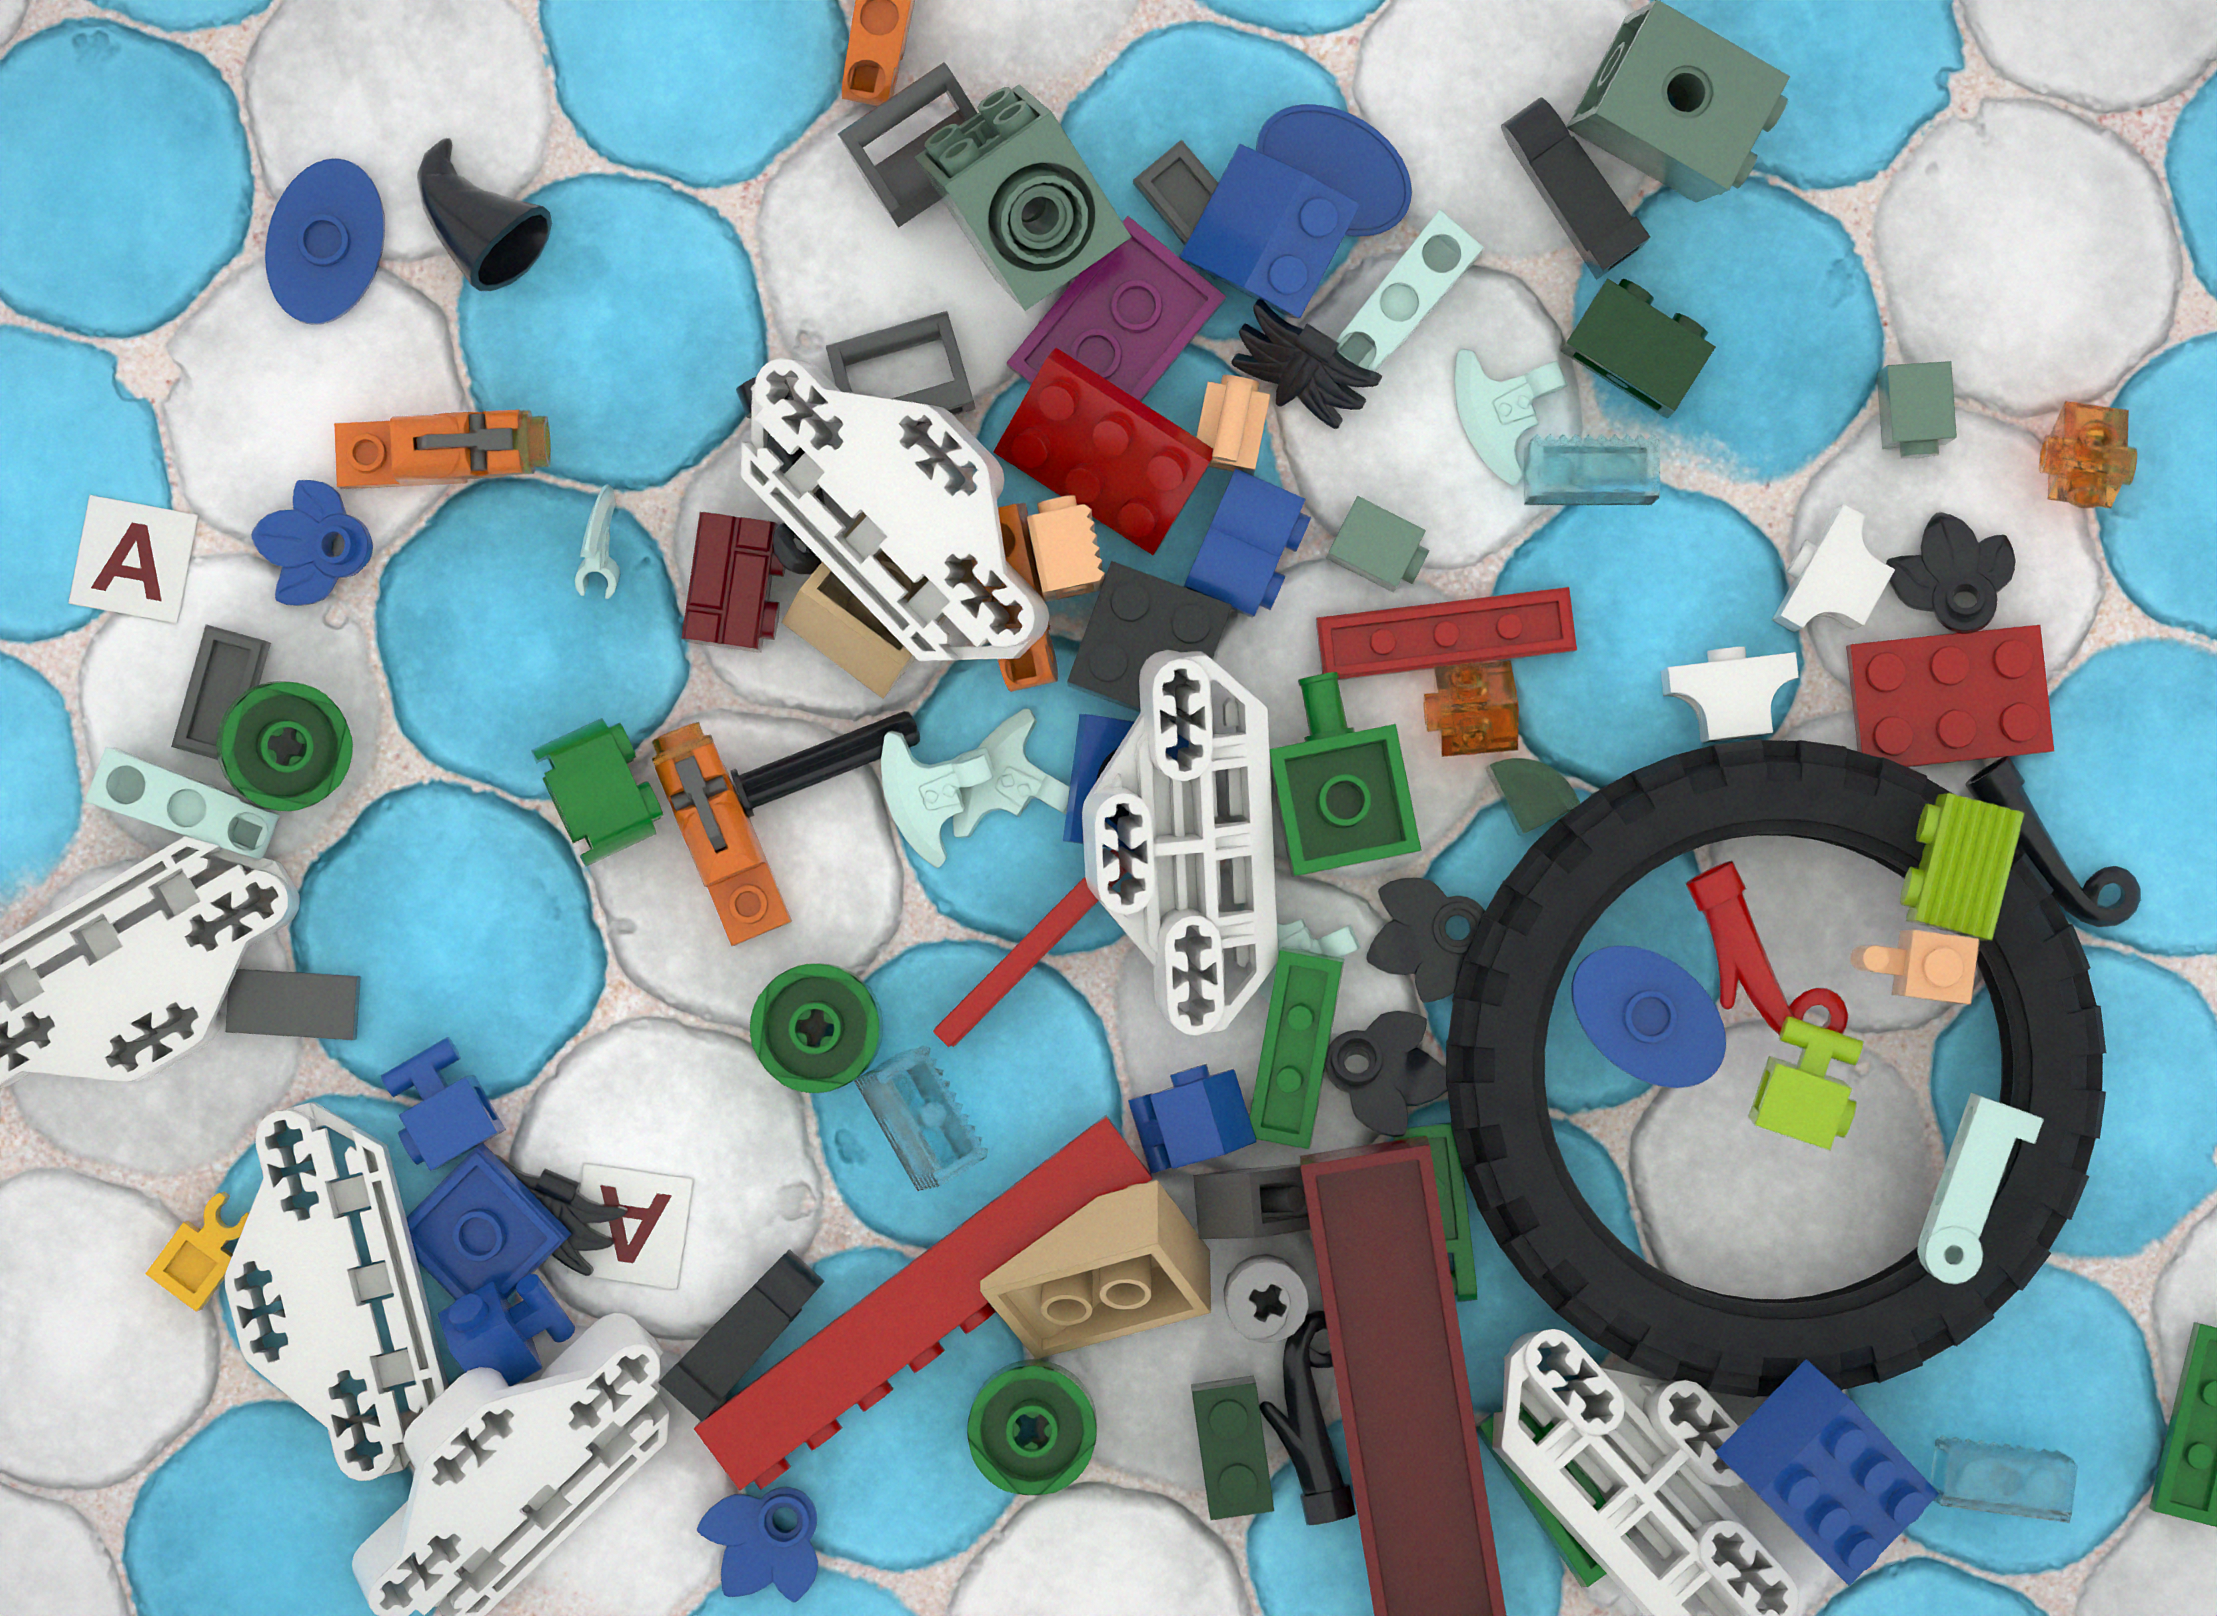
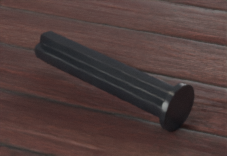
M903 711L741 775L738 774L737 769L731 770L733 781L748 818L755 816L753 808L881 759L884 736L887 732L902 733L909 748L917 745L920 742V734L913 716L910 712Z

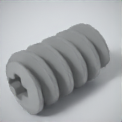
M1269 1254L1254 1255L1238 1263L1232 1272L1227 1275L1223 1289L1227 1314L1235 1329L1248 1340H1255L1261 1343L1280 1342L1293 1335L1304 1322L1309 1307L1307 1289L1296 1269L1283 1258ZM1270 1284L1275 1285L1274 1290L1281 1301L1277 1307L1267 1304L1261 1312L1256 1311L1257 1306L1251 1292L1254 1289L1265 1292Z

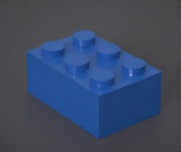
M1807 1359L1715 1452L1848 1586L1865 1570L1870 1568L1877 1561L1879 1555L1911 1523L1916 1521L1922 1515L1924 1509L1939 1495L1934 1487L1861 1409Z

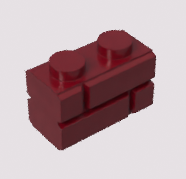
M708 512L699 513L681 639L694 644L762 653L764 639L775 640L780 602L769 601L772 577H784L786 570L774 554L773 537L775 530L778 528L776 522Z

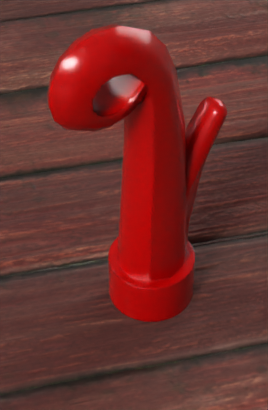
M1733 861L1717 865L1686 882V886L1698 911H1703L1712 934L1719 967L1720 1003L1722 1008L1728 1010L1734 1006L1739 980L1751 1002L1767 1024L1779 1036L1787 1016L1803 1021L1806 1011L1816 1005L1824 1006L1829 1012L1827 1022L1821 1027L1843 1034L1848 1021L1847 1008L1841 997L1828 988H1813L1805 991L1794 999L1790 1006L1788 1005L1756 930L1743 895L1746 887Z

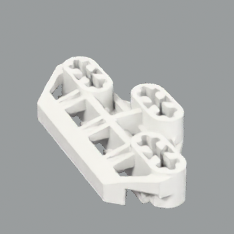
M780 358L771 360L761 368L756 376L755 384L750 388L752 390L751 442H742L741 478L918 661L1020 658L1042 637L1048 627V607L1042 597L1005 560L997 499L1003 491L1005 481L1003 469L997 459L952 413L943 407L841 392L819 368L807 362ZM787 377L799 378L794 385V390L805 402L821 404L812 409L823 420L844 424L838 432L840 438L844 441L841 446L828 445V442L833 437L831 430L821 420L807 419V417L813 416L814 413L804 403L784 399L789 392L788 386L784 383ZM918 421L933 423L927 433L940 448L956 449L958 444L962 447L958 450L949 451L947 455L960 467L978 469L972 478L978 486L976 491L960 490V487L965 482L964 476L953 465L937 463L947 459L937 448L916 444L921 436L920 431L915 427ZM768 433L789 454H794L799 447L805 451L785 474L779 469L784 463L767 448ZM932 463H937L934 468L931 466ZM820 487L851 518H856L862 511L867 515L847 537L841 533L846 527L814 495ZM882 550L914 583H918L924 575L929 579L909 601L904 598L908 591L875 558ZM961 560H977L978 563L974 566L973 574L984 586H1001L1003 582L1007 585L1006 588L995 590L992 594L1006 606H1022L1023 610L1017 617L1023 625L1022 628L1006 629L1004 625L1008 622L1010 616L998 602H982L980 606L975 602L976 600L988 598L991 595L978 583H962L960 581L965 573L964 567L960 564ZM945 614L975 646L952 647L950 645V634L937 621ZM987 640L992 644L991 646H982Z
M1164 650L1156 652L1149 657L1141 668L1139 678L1141 713L1083 803L1082 823L1085 878L1087 886L1093 895L1153 965L1154 997L1157 1008L1177 1030L1186 1035L1199 1036L1224 1031L1257 991L1278 961L1268 708L1203 652L1180 653L1178 651ZM1174 670L1186 677V684H1179L1175 687V698L1162 689L1163 683L1173 681ZM1212 680L1218 682L1235 697V702L1228 697L1222 706L1223 725L1225 727L1236 726V733L1212 735V728H1214ZM1176 706L1188 715H1191L1192 720L1176 715ZM1160 710L1176 716V724L1166 717L1160 716ZM1178 732L1179 735L1189 741V747L1179 749L1177 754L1178 760H1175L1165 752L1166 747L1176 745ZM1225 769L1227 814L1230 816L1240 815V822L1214 823V817H1218L1216 770ZM1120 804L1129 811V816H1123L1118 819L1117 835L1116 830L1105 822V817L1115 815L1116 805ZM1118 838L1129 848H1135V852H1131L1124 847H1119L1118 849ZM1102 844L1113 850H1119V859L1107 848L1102 849ZM1229 859L1231 902L1233 904L1244 903L1243 911L1221 913L1218 911V906L1222 905L1220 860ZM1120 862L1121 866L1132 875V879L1122 881L1121 891L1115 892L1108 885V882L1119 878ZM1191 926L1198 934L1187 939L1186 955L1175 943V939L1184 938L1186 927ZM1233 947L1234 961L1243 968L1247 965V978L1227 1000H1224V993H1226L1224 949ZM1188 959H1189L1198 969H1200L1201 971L1203 970V972H1200V971L1194 969L1193 967H1188ZM1172 966L1188 972V980L1176 968H1172ZM1190 985L1200 995V999L1190 1001L1189 1011L1184 1012L1178 1006V1003L1189 999Z
M184 836L1 942L0 979L3 977L19 1007L13 1010L8 1000L0 1002V1050L15 1043L16 1040L14 1038L25 1037L36 1031L40 1027L38 1018H51L55 1027L47 1032L49 1040L27 1042L15 1049L18 1053L6 1054L0 1058V1089L16 1083L33 1072L118 1082L140 1081L156 1075L209 1044L216 1037L221 1027L219 1009L245 950L285 927L295 918L299 910L300 896L281 862L262 857L261 860L221 848L219 845ZM211 856L238 864L199 888L193 880V877L209 869L211 860L208 858ZM242 865L250 867L252 872L246 874ZM259 887L263 890L277 891L278 898L271 902V908L274 912L272 915L269 912L256 911L239 920L242 924L252 928L253 931L244 935L245 929L243 925L231 924L215 935L217 947L214 944L200 943L198 936L205 932L203 920L206 922H223L237 914L232 909H246L261 899L260 893L257 890ZM159 888L174 917L168 919L164 910H159L121 932L115 923L157 899L153 890ZM231 899L232 909L224 906L223 903ZM81 932L97 962L90 964L86 955H81L43 977L38 967L78 945L79 943L75 935ZM179 1007L182 1010L195 1009L199 1018L191 1023L194 1034L191 1031L171 1033L159 1040L162 1044L150 1045L138 1052L135 1056L137 1064H123L119 1055L127 1050L124 1040L126 1042L144 1041L157 1034L156 1029H163L173 1025L182 1018ZM151 1019L152 1027L146 1025L144 1022ZM8 1029V1035L4 1034L3 1031ZM166 1046L173 1049V1051L168 1053L167 1055ZM24 1056L27 1057V1058H29V1060L26 1061L25 1063H24Z
M316 1102L275 1111L261 1121L255 1134L256 1149L264 1178L225 1274V1289L237 1337L245 1360L328 1428L335 1460L340 1470L349 1478L358 1481L373 1480L382 1475L402 1471L411 1462L404 1448L403 1440L405 1433L394 1390L390 1391L389 1387L415 1380V1385L407 1386L404 1390L409 1409L416 1413L420 1412L421 1408L424 1411L449 1387L388 1145ZM286 1123L289 1129L300 1128L303 1134V1141L294 1144L293 1150L290 1146L280 1147L277 1142V1135L286 1131ZM326 1125L355 1142L356 1148L349 1146L344 1155L349 1174L362 1172L363 1175L336 1181L339 1178L335 1158L327 1128L323 1129L322 1126ZM313 1160L315 1170L283 1178L281 1168L296 1165V1162L300 1164ZM302 1186L306 1192L316 1191L319 1197V1203L312 1205L309 1208V1213L306 1208H295L293 1204V1196L302 1192ZM371 1206V1210L363 1211L359 1214L372 1263L384 1259L385 1262L357 1268V1266L362 1265L350 1217L349 1215L344 1216L343 1213ZM256 1267L259 1271L270 1270L272 1274V1282L264 1285L263 1290L258 1285L249 1286L247 1282V1274L254 1272ZM393 1293L394 1297L383 1299L382 1304L394 1350L398 1351L382 1354L384 1351L371 1303L366 1304L365 1300ZM282 1300L284 1309L271 1314L266 1313L253 1319L251 1309L265 1304L267 1306ZM272 1329L275 1333L285 1332L288 1337V1344L279 1348V1353L275 1347L265 1348L262 1337L271 1333ZM349 1370L353 1380L364 1379L367 1390L357 1395V1401L353 1393L343 1394L340 1389V1383L349 1378ZM376 1407L378 1417L371 1418L363 1423V1425L362 1421H359L348 1428L346 1427L344 1418L351 1417L359 1412V1410L360 1414H363ZM365 1433L369 1442L375 1443L380 1441L383 1452L373 1458V1464L369 1455L358 1456L356 1452V1445L365 1440Z
M622 1313L609 1314L596 1321L548 1366L540 1380L509 1387L500 1372L492 1368L478 1367L460 1376L407 1428L403 1440L405 1451L415 1468L409 1499L361 1544L352 1560L353 1574L372 1611L378 1616H409L413 1611L417 1610L425 1616L433 1607L438 1606L442 1616L487 1615L667 1443L669 1411L659 1397L660 1384L658 1382L660 1381L661 1355L664 1352L655 1338L629 1315ZM591 1442L596 1445L592 1451L587 1447ZM526 1504L531 1507L527 1513L522 1510ZM462 1566L466 1571L459 1576L456 1571Z
M1556 1329L1525 1333L1514 1341L1509 1349V1353L1503 1358L1505 1360L1503 1412L1494 1413L1492 1449L1645 1616H1697V1612L1686 1601L1693 1594L1713 1616H1794L1800 1599L1798 1587L1792 1577L1751 1533L1744 1482L1720 1457L1719 1460L1724 1468L1714 1469L1712 1465L1718 1456L1711 1446H1721L1739 1426L1703 1387L1696 1382L1688 1380L1665 1381L1600 1368L1573 1337L1564 1331ZM1549 1347L1552 1353L1548 1356L1546 1362L1552 1370L1540 1371L1537 1365L1541 1362L1542 1355L1537 1349ZM1578 1375L1580 1378L1566 1382L1562 1376ZM1565 1385L1570 1389V1391L1560 1392L1552 1390L1555 1387ZM1592 1395L1595 1401L1589 1409L1595 1417L1583 1419L1581 1413L1585 1410L1586 1404L1580 1396ZM1679 1398L1681 1404L1678 1406L1676 1413L1682 1421L1671 1422L1669 1416L1673 1413L1674 1407L1669 1399ZM1520 1405L1539 1426L1545 1427L1551 1420L1556 1425L1537 1445L1532 1441L1535 1434L1522 1420H1519ZM1708 1425L1709 1429L1696 1431L1692 1426ZM1696 1436L1700 1440L1697 1442L1684 1441V1439L1686 1438H1692ZM1571 1460L1601 1493H1606L1611 1487L1617 1491L1598 1511L1593 1507L1596 1501L1564 1467ZM1633 1528L1662 1560H1666L1672 1553L1678 1559L1657 1578L1653 1573L1657 1568L1625 1534L1629 1529ZM1713 1538L1723 1539L1724 1542L1720 1545L1718 1551L1726 1561H1713L1712 1557L1717 1551L1715 1544L1712 1542ZM1734 1565L1751 1567L1738 1570ZM1738 1577H1741V1578L1744 1580V1581H1727L1728 1579H1733V1578H1738ZM1752 1585H1762L1767 1589L1760 1597L1759 1592ZM1760 1598L1767 1605L1765 1609H1759L1755 1606Z

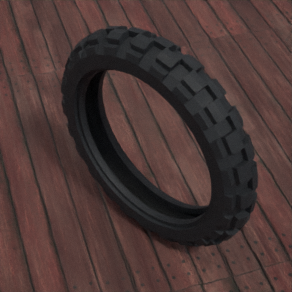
M1750 740L1717 744L1673 755L1632 771L1591 794L1590 797L1561 817L1527 850V853L1509 876L1503 880L1481 917L1466 956H1464L1452 999L1453 1005L1448 1039H1446V1087L1450 1106L1451 1129L1461 1168L1464 1171L1477 1208L1493 1237L1523 1279L1558 1315L1590 1340L1625 1361L1668 1380H1688L1696 1382L1707 1391L1756 1398V1396H1770L1806 1359L1841 1391L1873 1382L1881 1383L1923 1366L1924 1361L1953 1345L1957 1347L1995 1318L1993 1314L2018 1290L2023 1291L2051 1255L2049 1249L2067 1219H2072L2089 1179L2086 1173L2096 1138L2100 1139L2106 1097V1092L2102 1091L2103 1054L2107 1052L2101 1006L2096 1005L2088 970L2091 967L2073 924H2069L2052 895L2054 891L2027 854L2025 852L2021 853L2017 848H2015L1992 941L1979 940L1976 963L1989 991L1998 1024L2001 1047V1091L1999 1103L2043 1119L2035 1144L2017 1137L2015 1138L1978 1239L1983 1252L1982 1264L1977 1273L1969 1280L1953 1284L1936 1278L1927 1272L1920 1263L1917 1253L1918 1247H1916L1898 1262L1869 1278L1841 1289L1813 1296L1788 1299H1752L1720 1294L1692 1286L1663 1273L1645 1262L1626 1247L1600 1221L1581 1195L1567 1170L1555 1139L1548 1112L1545 1087V1047L1549 1019L1557 990L1570 960L1587 932L1602 913L1626 889L1650 871L1679 855L1707 844L1731 838L1757 835L1791 836L1818 840L1843 847L1878 862L1905 879L1908 869L1910 867L1919 869L1925 843L1916 841V834L1924 806L1927 803L1935 805L1937 796L1940 794H1953L1929 780L1927 775L1887 758H1879L1846 748V746L1804 740Z

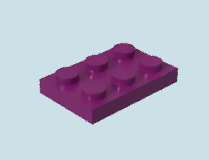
M1127 216L1122 223L1131 235V238L1077 276L1006 364L1031 385L1048 355L1057 347L1142 402L1223 304L1226 296Z

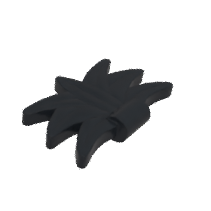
M1258 299L1253 306V311L1264 333L1244 323L1239 330V335L1252 356L1237 353L1231 361L1232 365L1252 377L1278 384L1276 391L1277 406L1281 407L1292 401L1295 397H1298L1305 407L1331 428L1338 429L1343 420L1334 407L1360 410L1366 403V399L1348 386L1374 387L1380 383L1382 375L1347 360L1336 350L1340 343L1307 323L1304 329L1292 325L1278 316L1263 300Z
M495 1154L572 1234L552 1256L585 1276L591 1275L594 1271L593 1267L581 1256L578 1250L605 1249L612 1246L615 1240L594 1230L587 1223H603L618 1219L627 1214L628 1209L621 1206L600 1204L588 1199L579 1193L581 1183L546 1168L541 1176L530 1175L516 1169L501 1156Z

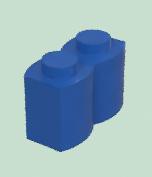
M1235 468L1183 587L1231 604V609L1251 618L1255 616L1259 606L1271 610L1285 579V575L1275 571L1284 548L1294 552L1297 551L1311 519L1310 516L1300 512L1306 499Z

